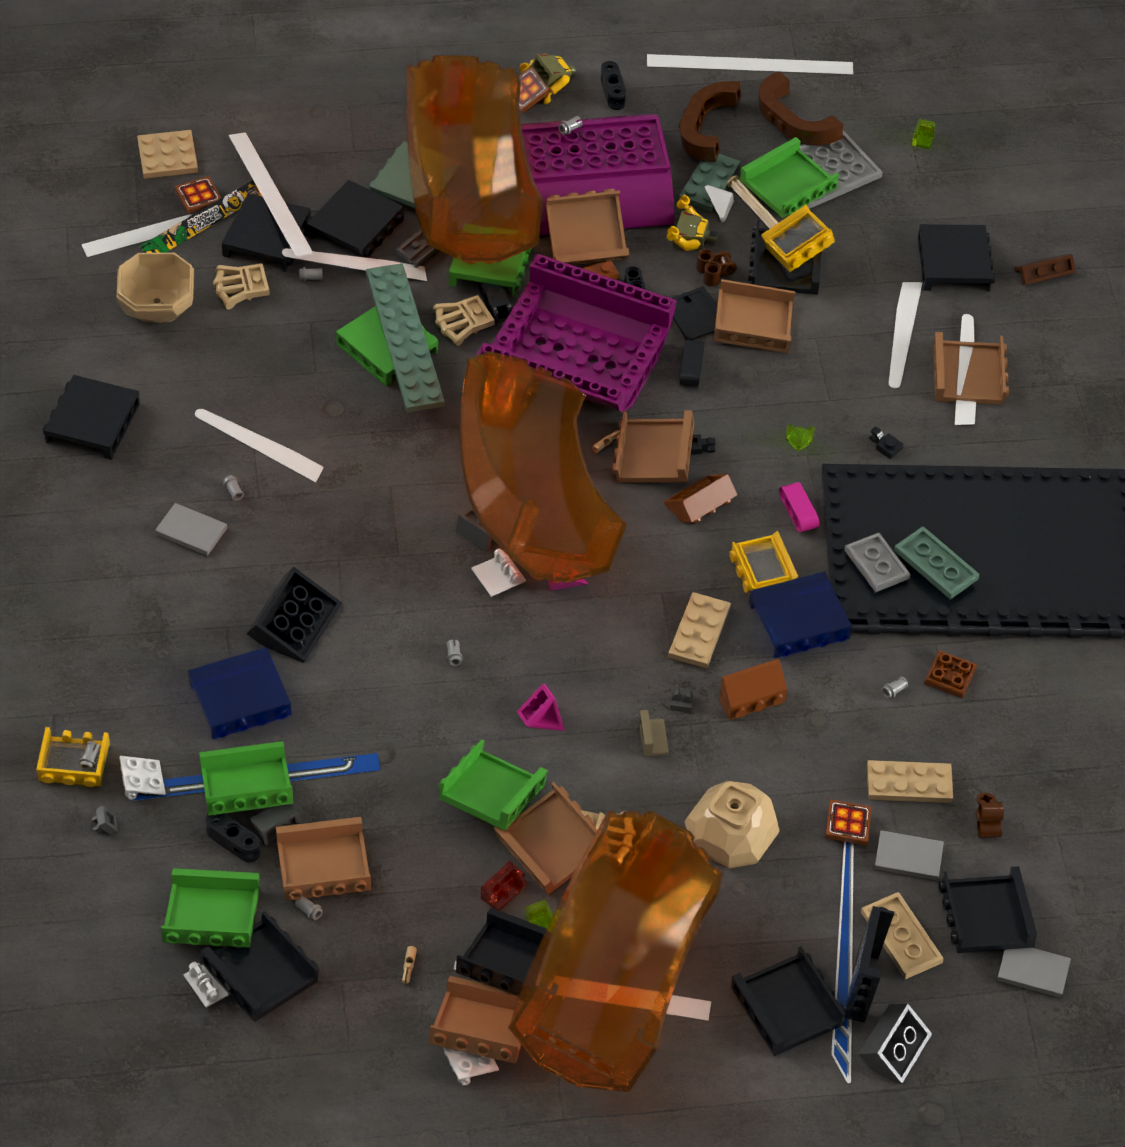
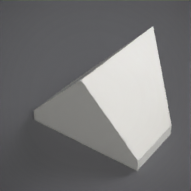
M707 185L705 190L721 222H724L734 203L733 194Z

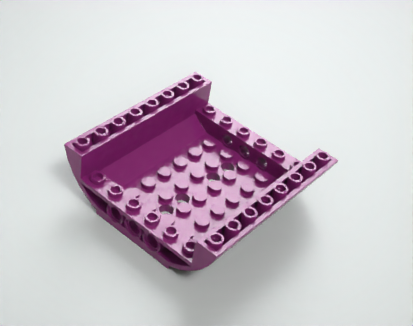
M655 113L579 119L575 123L582 120V126L572 130L568 135L561 134L558 129L562 121L511 125L509 132L511 145L516 148L527 205V228L530 236L549 235L545 202L549 196L560 195V197H565L570 193L583 195L588 191L601 193L606 189L620 190L619 202L623 229L674 225L671 167L660 119Z
M537 254L530 265L528 285L492 344L483 342L476 354V359L480 364L619 412L627 411L633 406L660 357L672 323L677 300ZM539 342L545 343L541 346L537 345ZM560 348V349H562V350H560V351L558 352V351H555L554 349ZM590 360H595V361H597V362H595V363H590V362H588V361H590ZM613 366L615 368L607 369L606 367Z

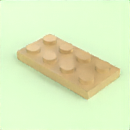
M692 592L669 650L668 658L707 669L730 611L731 603Z
M868 760L867 762L868 800L952 803L951 764Z
M899 892L861 908V914L867 922L873 906L884 907L894 911L883 947L904 979H908L943 963L944 958Z

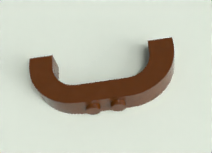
M780 71L768 76L759 87V110L768 122L773 124L788 138L793 139L796 137L801 141V144L826 145L843 138V123L833 115L820 121H806L799 118L778 100L789 94L790 80Z
M724 81L710 84L692 96L688 107L684 109L683 119H680L679 123L682 147L689 156L702 161L716 162L720 152L718 136L699 134L706 114L710 110L721 106H738L741 99L740 82Z

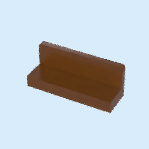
M1063 254L1014 267V270H1020L1023 285L1076 272L1072 254Z

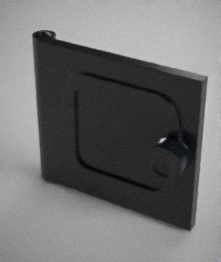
M704 286L672 297V299L677 300L673 319L686 340H691L714 331L717 306Z

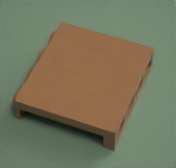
M606 189L601 193L588 191L583 195L570 193L565 197L552 195L547 198L545 208L553 259L573 266L602 261L627 260L629 248H626L619 202L620 190Z
M721 279L713 341L788 354L791 343L790 330L795 291Z
M935 332L933 341L935 401L956 402V400L973 401L976 404L1004 405L1005 397L1009 396V386H1006V383H1008V372H1005L1008 360L1004 357L1007 351V344L1003 343V336H1000L999 343L944 341L943 332ZM960 346L973 347L962 393L957 395Z
M692 410L684 411L683 419H628L626 411H623L622 419H619L620 434H617L618 448H615L616 463H613L612 467L613 475H616L617 482H687L694 431Z
M555 782L551 783L553 790L520 814L506 831L496 826L493 827L496 837L547 895L609 849L606 834L601 829L597 830L594 827L595 823L589 815L584 816L580 805L575 800L571 801L565 788L562 786L558 787Z
M361 817L276 827L285 901L298 900L302 896L311 898L371 890V874H369Z
M449 976L447 991L434 1025L430 1026L428 1044L516 1064L534 1012L535 1003L488 984Z

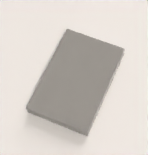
M175 503L156 528L155 535L208 556L227 530V524Z
M880 533L845 545L844 550L875 592L910 579V573Z
M881 830L874 869L938 881L944 842Z
M1035 948L1004 950L997 981L1061 998L1071 958Z

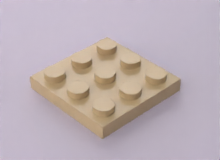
M191 130L137 136L144 179L198 173Z

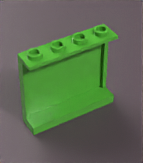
M796 137L741 168L740 181L782 218L789 214L791 215L815 199L821 198L824 194L833 191L838 186L839 173L830 176L800 150L801 141Z
M464 224L449 270V286L456 287L458 279L512 287V296L515 297L516 290H520L522 279L520 277H524V265L528 264V253L532 251V242H529L530 234Z
M375 306L336 331V343L387 387L392 384V375L395 374ZM422 326L429 351L431 350L437 354V338Z
M481 740L476 746L473 745L469 754L461 758L458 766L453 767L446 778H442L438 786L440 790L438 799L506 831L545 786L548 770L540 767L533 775L483 751L485 740Z
M283 741L199 752L208 815L294 804Z
M173 868L172 889L165 924L161 926L162 942L250 947L260 892L259 873Z

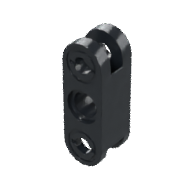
M606 61L601 65L600 80L609 108L621 110L625 107V85L618 64L613 61Z
M478 282L480 294L486 308L495 320L494 323H497L500 318H508L512 307L503 286Z
M225 813L207 814L205 819L207 825L206 832L212 840L245 862H254L260 857V840L256 834Z

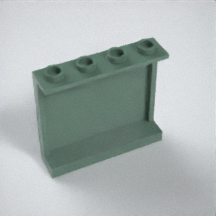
M403 141L400 147L395 149L394 155L387 160L385 167L378 172L377 178L371 181L369 190L421 210L422 219L429 221L461 177L462 162Z

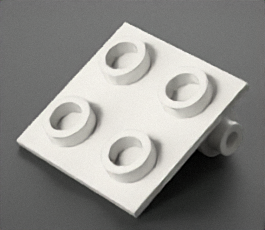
M497 549L494 552L495 556L493 559L471 568L491 597L526 582V579L508 554L501 549Z
M126 756L119 757L123 785L125 786V796L128 799H135L138 793L166 794L159 760Z
M192 962L189 965V972L183 974L206 1008L229 996L225 989L200 963Z
M443 1047L444 1053L450 1061V1066L453 1067L452 1070L455 1072L458 1082L462 1083V1085L469 1084L471 1082L470 1078L473 1076L499 1070L495 1060L492 1058Z

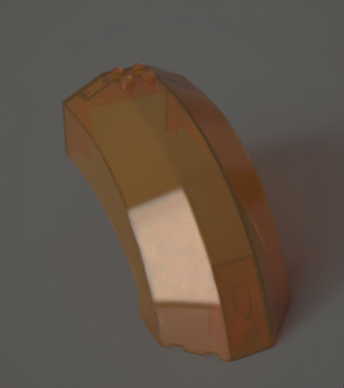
M435 55L431 61L425 59L418 62L416 67L409 65L406 68L408 156L412 192L418 221L428 245L468 264L484 262L486 264L501 262L539 245L543 199L533 180L525 152L519 110L521 80L514 68H499L500 64L489 60L485 61V63L478 61L479 57Z
M490 351L485 352L484 355H476L475 359L469 358L461 399L460 452L468 497L480 524L500 548L536 580H542L543 578L553 583H569L608 572L627 523L599 494L588 473L582 455L577 417L586 395L570 380L564 377L561 380L552 377L553 372L539 366L537 369L527 365L528 361L522 358Z
M615 811L607 812L574 872L541 940L523 983L508 1027L538 1066L549 1073L563 1078L567 1083H572L578 1087L630 1092L657 1050L666 1012L679 974L702 920L719 894L723 873L719 867L714 868L710 863L712 858L705 849L695 844L693 841L695 837L691 831L654 811H646L645 814H639L637 811H624L620 815H617Z

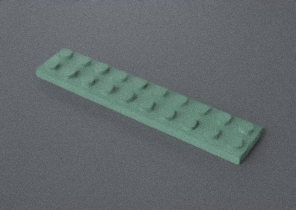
M403 263L366 269L367 279L406 412L444 407L445 401Z

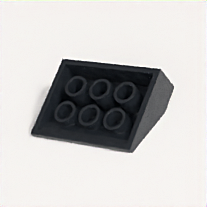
M293 567L284 575L246 634L262 646L304 663L342 602Z

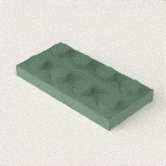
M721 154L718 155L716 162L701 160L679 195V200L681 196L686 195L690 199L689 205L713 212L715 208L705 190V186L709 185L726 190L728 180L736 174L741 161Z
M924 526L894 547V551L949 599H952L979 579L980 574Z

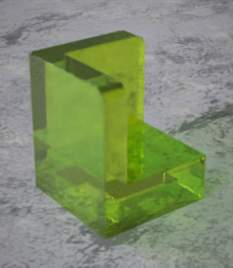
M919 118L914 131L912 146L929 149L935 135L936 122Z
M790 423L787 425L786 440L795 449L800 451L813 442L815 428L812 425L806 429L802 426L796 428Z
M545 899L525 907L526 921L556 931V918Z

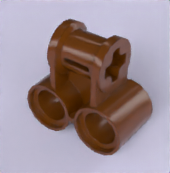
M702 249L697 255L696 268L700 273L704 274L703 281L708 286H717L720 283V277L731 275L737 270V265L735 262H732L731 254L728 251L714 254L709 249Z
M981 793L977 796L978 809L976 810L979 838L1001 837V821L1004 818L1003 804L1001 801L997 802L993 794Z

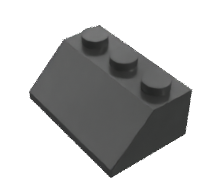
M908 1003L889 1004L860 1050L859 1055L871 1070L898 1084H902L932 1033Z

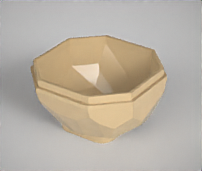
M137 253L119 266L117 301L126 315L140 319L143 322H171L192 305L194 268L176 253Z
M725 781L709 788L685 820L686 830L693 850L728 869L756 864L779 833L778 822L771 799L761 790L748 783Z

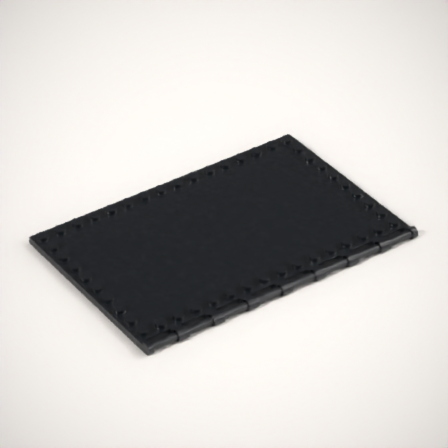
M822 464L833 634H839L840 632H867V634L880 635L881 632L907 633L908 635L940 633L948 634V636L988 634V636L1001 637V635H1028V637L1059 635L1068 636L1069 638L1108 636L1109 638L1117 639L1125 637V629H1123L1125 628V469ZM922 526L980 574L976 582L952 599H949L894 551L895 545ZM880 533L910 573V579L875 592L844 549L845 545ZM886 624H905V625H886ZM1005 626H1024V627H1005Z

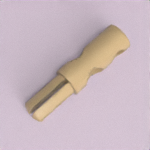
M615 430L610 435L605 436L592 446V450L595 453L600 452L617 438V434H620V431Z
M413 946L407 947L402 978L404 984L405 981L406 984L410 982L411 972L414 967L417 948Z

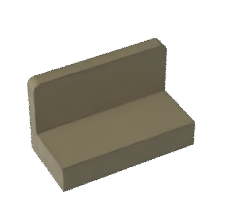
M640 710L639 728L644 757L668 755L669 750L664 719H649L648 710Z

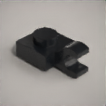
M876 426L870 431L872 435L869 436V439L876 443V449L889 459H892L903 449L904 444L888 433L884 436L883 432Z
M701 434L693 435L691 455L702 454V450L714 453L715 438L701 439Z

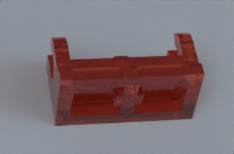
M509 860L481 886V899L493 909L500 911L527 886V881L523 879L526 874Z

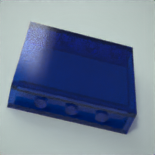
M825 571L750 591L748 603L751 609L756 608L775 648L774 658L786 657L793 653L805 652L812 648L824 647L831 643L850 639L852 625Z
M267 647L188 670L189 684L191 689L194 688L210 726L212 739L223 738L229 734L242 732L248 728L265 725L268 722L284 719L292 715L291 702Z

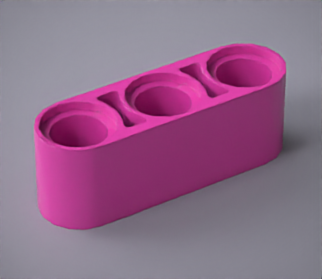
M796 482L781 486L779 488L780 498L797 531L800 533L818 528V515L801 483Z

